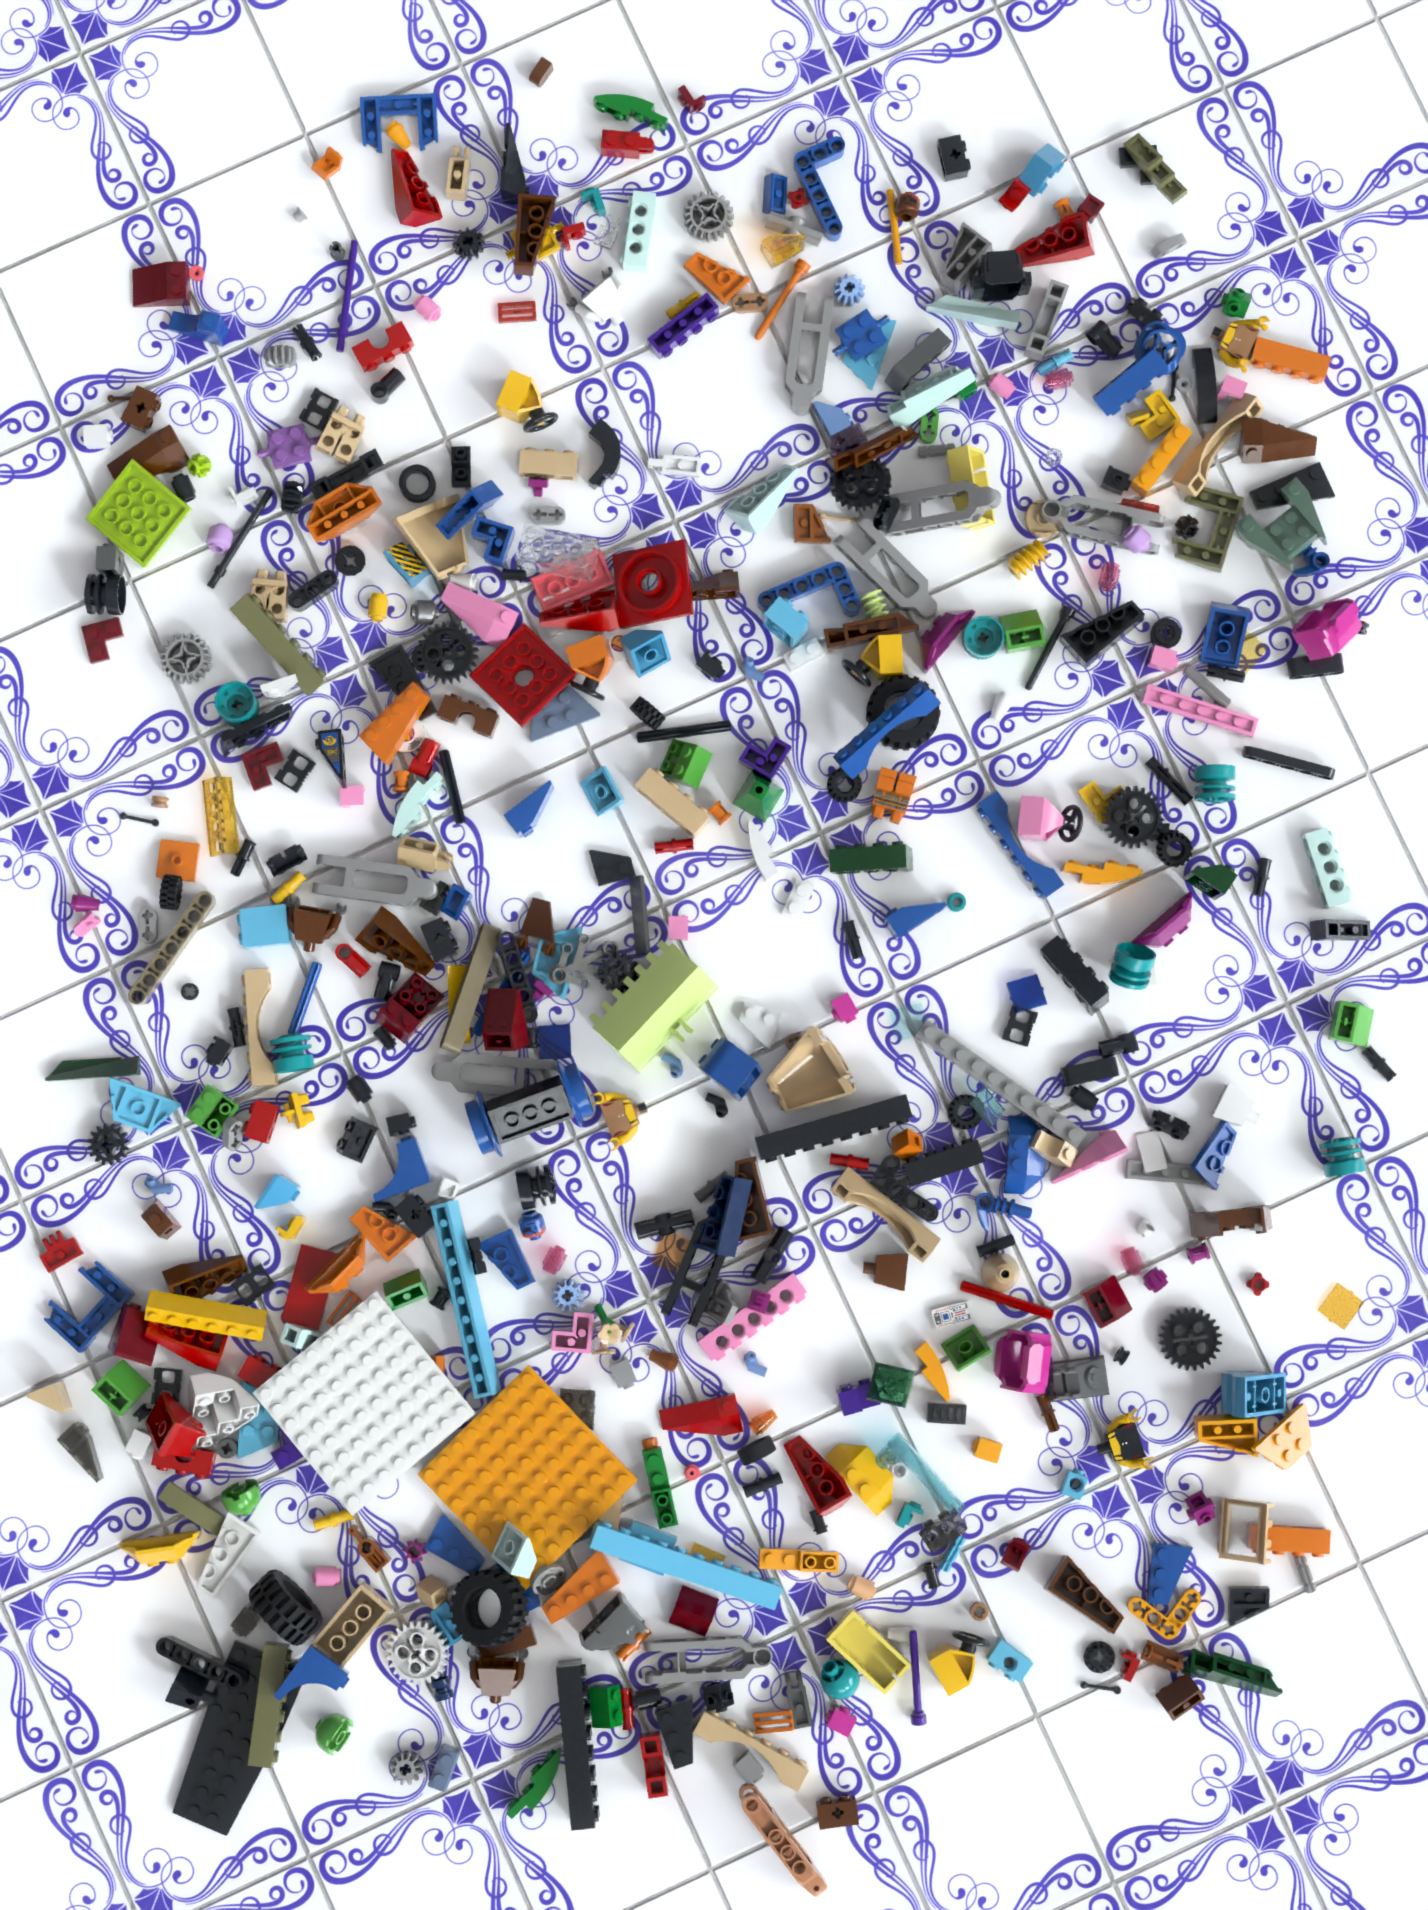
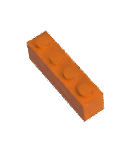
M1258 336L1253 344L1249 358L1254 368L1270 369L1275 374H1288L1293 379L1303 378L1312 384H1319L1324 381L1331 360V356Z
M1248 1523L1247 1547L1252 1549L1253 1553H1256L1258 1524ZM1272 1525L1271 1528H1268L1267 1539H1270L1272 1544L1270 1548H1267V1551H1272V1554L1276 1555L1292 1552L1294 1556H1304V1553H1312L1311 1556L1324 1557V1554H1330L1331 1530L1319 1527Z

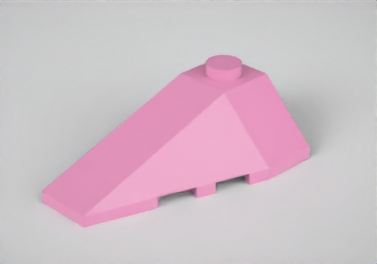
M448 582L440 599L483 642L495 648H498L507 640L519 615L518 612L450 582Z
M1108 1128L1099 1132V1137L1095 1138L1075 1157L1071 1168L1064 1167L1051 1180L1052 1184L1070 1178L1082 1170L1090 1169L1099 1162H1106L1128 1152L1127 1147L1116 1130L1110 1131Z

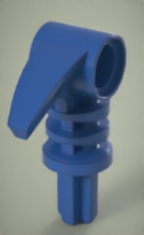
M1310 544L1299 553L1300 556H1305L1303 560L1307 562V566L1292 571L1293 576L1309 577L1322 573L1330 563L1328 554L1316 552L1317 548H1312V544ZM1315 560H1319L1322 566L1317 565Z
M980 1193L975 1198L977 1217L984 1231H989L987 1219L989 1212L996 1213L1000 1211V1215L1007 1213V1218L1015 1215L1030 1219L1032 1214L1031 1207L1016 1204L1015 1199H1011L1008 1202L1007 1198L1000 1200V1196L993 1198L989 1193ZM982 1196L989 1198V1205L987 1207H982L979 1203Z

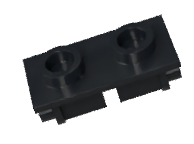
M1133 297L1132 300L1135 302L1133 304L1130 302L1126 306L1128 313L1138 320L1142 314L1145 315L1141 321L1144 325L1151 321L1160 320L1164 322L1163 314L1155 308L1153 310L1146 306L1148 302L1141 297L1137 299Z
M294 844L284 850L285 857L278 853L268 858L266 865L271 870L273 877L285 873L290 868L300 865L308 859L300 844Z
M1154 1110L1151 1115L1152 1118L1147 1124L1158 1132H1164L1172 1138L1182 1141L1189 1134L1190 1125L1187 1124L1188 1122L1174 1117L1173 1121L1170 1122L1171 1115L1161 1110Z

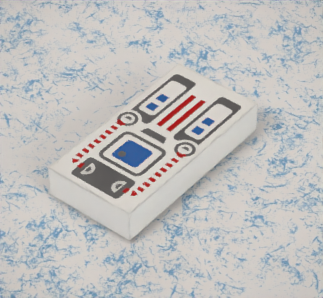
M969 1300L931 1310L935 1329L974 1320Z

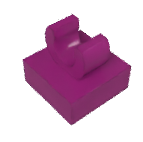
M529 478L528 487H534L535 497L543 496V488L549 487V478Z
M538 979L534 984L538 990L533 994V998L538 1002L544 995L551 998L554 994V991Z
M752 1289L746 1308L765 1314L771 1295Z

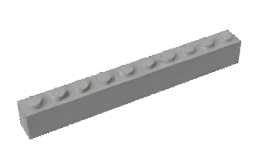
M925 1020L915 1034V1038L1058 1139L1066 1141L1074 1148H1077L1087 1134L1086 1131L930 1021Z

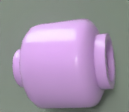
M224 523L212 525L209 528L206 539L210 550L216 553H223L230 549L233 532Z
M1131 525L1123 532L1122 543L1132 553H1144L1149 549L1151 535L1142 526Z

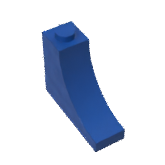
M203 309L199 315L173 311L167 328L169 331L221 347L224 345L229 330L221 315Z
M492 480L471 489L435 526L449 540L476 516L492 507L504 494Z
M406 1136L400 1139L401 1143L396 1144L398 1149L396 1173L384 1189L373 1194L375 1202L433 1182L416 1137Z
M311 1644L274 1697L280 1701L289 1691L305 1684H322L337 1691L339 1687L343 1689L350 1680L347 1677L350 1672Z

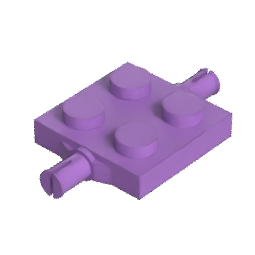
M303 423L266 432L268 448L257 450L258 458L270 456L275 470L311 462V446L318 443L320 435L309 438Z

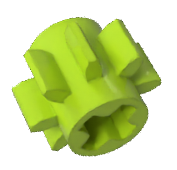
M197 453L192 455V459H188L187 468L194 477L202 478L210 472L211 461L205 455Z

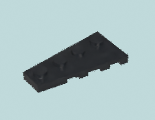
M1320 462L1249 492L1256 511L1289 505L1282 496L1281 488L1295 477L1309 491L1312 501L1326 498L1331 499L1335 497V494Z
M401 644L368 663L398 696L412 682L418 683L427 692ZM431 699L419 717L420 721L438 713Z
M289 703L285 705L280 704L268 713L263 712L251 721H244L234 729L225 730L220 735L221 752L224 757L230 755L229 750L237 746L240 749L245 746V742L249 738L256 739L260 737L266 728L273 729L292 718L293 709Z

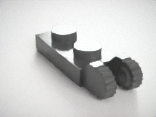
M801 1670L796 1671L799 1686L792 1688L789 1673H784L787 1686L786 1694L789 1709H792L794 1728L800 1729L813 1726Z

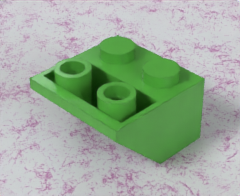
M1037 609L999 616V622L1004 630L1006 654L1045 646L1044 628Z
M673 739L659 771L670 780L698 789L713 754L699 745Z
M1342 1000L1336 1001L1328 1040L1367 1048L1374 1010L1356 1003Z
M207 1084L185 1117L217 1139L223 1131L224 1122L229 1117L234 1116L240 1106L216 1087Z
M122 1359L91 1390L120 1417L125 1415L152 1385Z

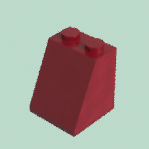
M130 1302V1305L124 1303L107 1348L115 1356L152 1366L158 1343L144 1336L149 1321L144 1320L146 1310L141 1308L142 1305Z

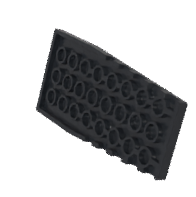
M238 1640L234 1641L226 1662L246 1672L248 1675L247 1684L242 1688L230 1690L216 1683L213 1693L216 1694L212 1705L208 1704L172 1811L178 1816L225 1836L229 1834L263 1768L248 1766L263 1651ZM288 1662L287 1670L291 1672L295 1665ZM234 1675L233 1681L236 1685L239 1684V1678L237 1675ZM302 1685L288 1692L287 1700L282 1705V1710H285L283 1723L280 1722L279 1730L283 1731Z

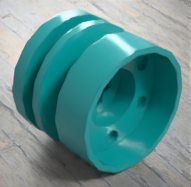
M979 616L972 619L966 626L962 636V644L965 651L971 657L978 660H986L993 657L1000 650L1004 642L1002 625L996 619L989 616ZM980 635L987 637L985 644H982V641H978Z
M239 681L228 682L222 685L214 698L215 707L219 715L230 727L236 728L244 721H251L260 712L259 702L252 689ZM238 704L241 705L240 710L236 709Z
M1208 764L1194 767V780L1203 783V785L1194 788V791L1200 792V794L1194 796L1195 801L1207 804H1222L1236 800V794L1227 793L1236 790L1235 786L1227 784V782L1236 779V767L1226 764Z
M1132 942L1118 943L1113 956L1114 962L1111 964V970L1109 971V979L1118 986L1127 989H1146L1151 977L1150 970L1153 969L1156 960V953L1145 945H1134Z
M295 1033L282 1035L269 1041L270 1046H279V1048L271 1050V1054H280L281 1058L272 1061L274 1074L315 1068L314 1056L304 1054V1050L312 1048V1044L302 1043L311 1040L309 1034Z
M1342 1137L1330 1139L1323 1144H1319L1320 1149L1329 1148L1330 1151L1321 1154V1157H1331V1162L1323 1164L1325 1177L1367 1171L1365 1159L1355 1157L1354 1155L1363 1150L1362 1147L1353 1148V1144L1361 1143V1138Z

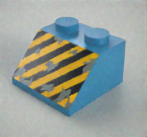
M400 542L386 549L383 554L387 562L414 588L430 573L422 559H418L414 555L416 552L411 545H405L403 542Z

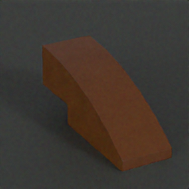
M532 1623L521 1627L520 1635L514 1637L512 1642L506 1643L503 1646H478L480 1657H496L537 1645Z

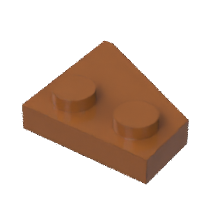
M794 504V543L830 544L831 538L830 536L828 537L822 520L817 516L814 505Z

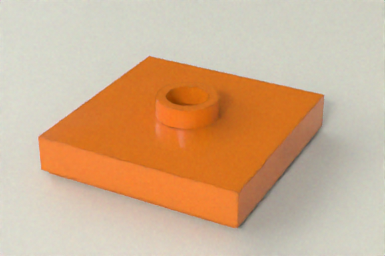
M161 839L156 878H164V875L168 874L181 876L183 881L195 882L200 844Z

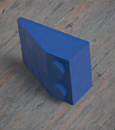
M1211 601L1199 662L1238 669L1250 618V608Z
M550 780L503 815L519 838L523 836L526 838L534 832L533 828L536 827L554 790Z
M942 902L908 906L898 910L895 907L886 913V918L883 922L897 941L944 910L947 904Z

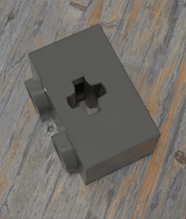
M104 543L103 546H97L95 569L104 577H108L109 574L123 575L124 554L114 544Z

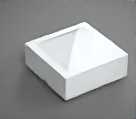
M441 1176L435 1195L454 1201L461 1183Z

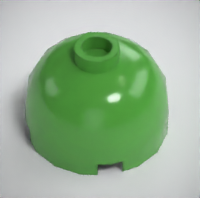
M246 1479V1484L239 1486V1482L223 1490L220 1499L225 1509L235 1515L248 1516L254 1512L253 1509L258 1506L261 1500V1492L257 1480Z
M332 1713L320 1719L315 1726V1739L318 1747L331 1756L334 1755V1751L339 1752L351 1735L348 1730L349 1726L353 1727V1721L339 1713Z

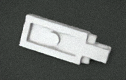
M663 454L658 455V459L648 458L647 467L649 469H657V473L663 475L699 478L701 458Z

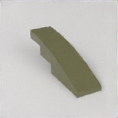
M1139 133L1124 143L1125 149L1136 164L1172 205L1188 194V190L1175 178V172L1163 162V156Z
M169 1481L158 1499L205 1530L218 1536L226 1516L207 1502L201 1501L189 1491L186 1492L172 1481Z

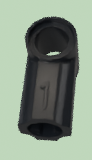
M1099 320L1085 332L1087 339L1093 345H1098L1110 359L1117 356L1124 348L1111 334L1110 328L1102 320Z
M393 367L379 382H375L371 386L370 391L375 403L385 404L389 396L406 380L398 369ZM379 390L384 391L382 396H377L375 393Z
M381 961L374 998L385 1001L391 998L395 982L398 981L401 965Z
M1134 1031L1118 1035V1037L1098 1042L1102 1058L1139 1050Z

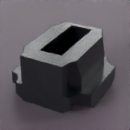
M1016 250L987 252L982 255L978 275L973 276L970 286L971 299L996 302L1009 301L1017 296L1028 295L1032 286L1031 272L1023 271L1022 261Z

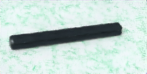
M726 720L658 729L656 731L637 732V742L644 743L731 731V722Z

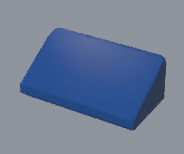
M770 173L764 177L762 213L769 214L770 211L782 215L786 213L787 177L775 173Z

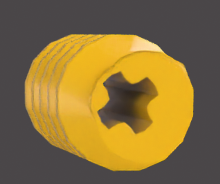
M1037 539L1033 541V545L1028 544L1026 546L1027 549L1022 548L1020 553H1015L1014 558L1010 557L1008 559L1007 566L1019 581L1021 580L1020 573L1027 576V568L1033 571L1032 564L1039 567L1038 560L1040 559L1045 563L1044 556H1050L1044 545Z

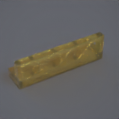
M213 777L203 780L210 857L223 854H238L239 842L232 777ZM209 784H212V786H213V791H212V793L210 792V785H209ZM213 803H214V805H215V810H214V812L212 811V805H213ZM215 822H216V824H217V829H216V831L214 830V824H215ZM217 841H218V844H219V851H216V842H217Z

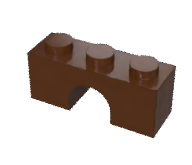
M451 693L449 696L445 694L437 713L438 719L457 725L461 716L465 714L475 717V724L472 729L474 733L490 739L493 738L500 720L496 710L488 707L485 710L480 708L476 702L469 700L467 703L462 701V698L458 695Z

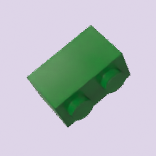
M419 1268L383 1283L384 1295L392 1311L429 1296L427 1283Z
M601 1683L589 1687L592 1728L611 1729L623 1725L620 1685Z

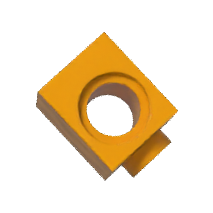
M978 1436V1439H974L971 1451H973L974 1457L997 1464L1003 1444Z

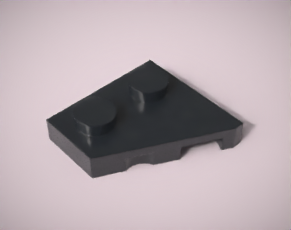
M589 850L599 887L636 876L631 857Z
M1229 1586V1626L1234 1625L1236 1621L1245 1617L1247 1619L1253 1616L1256 1612L1268 1609L1270 1588L1268 1586Z

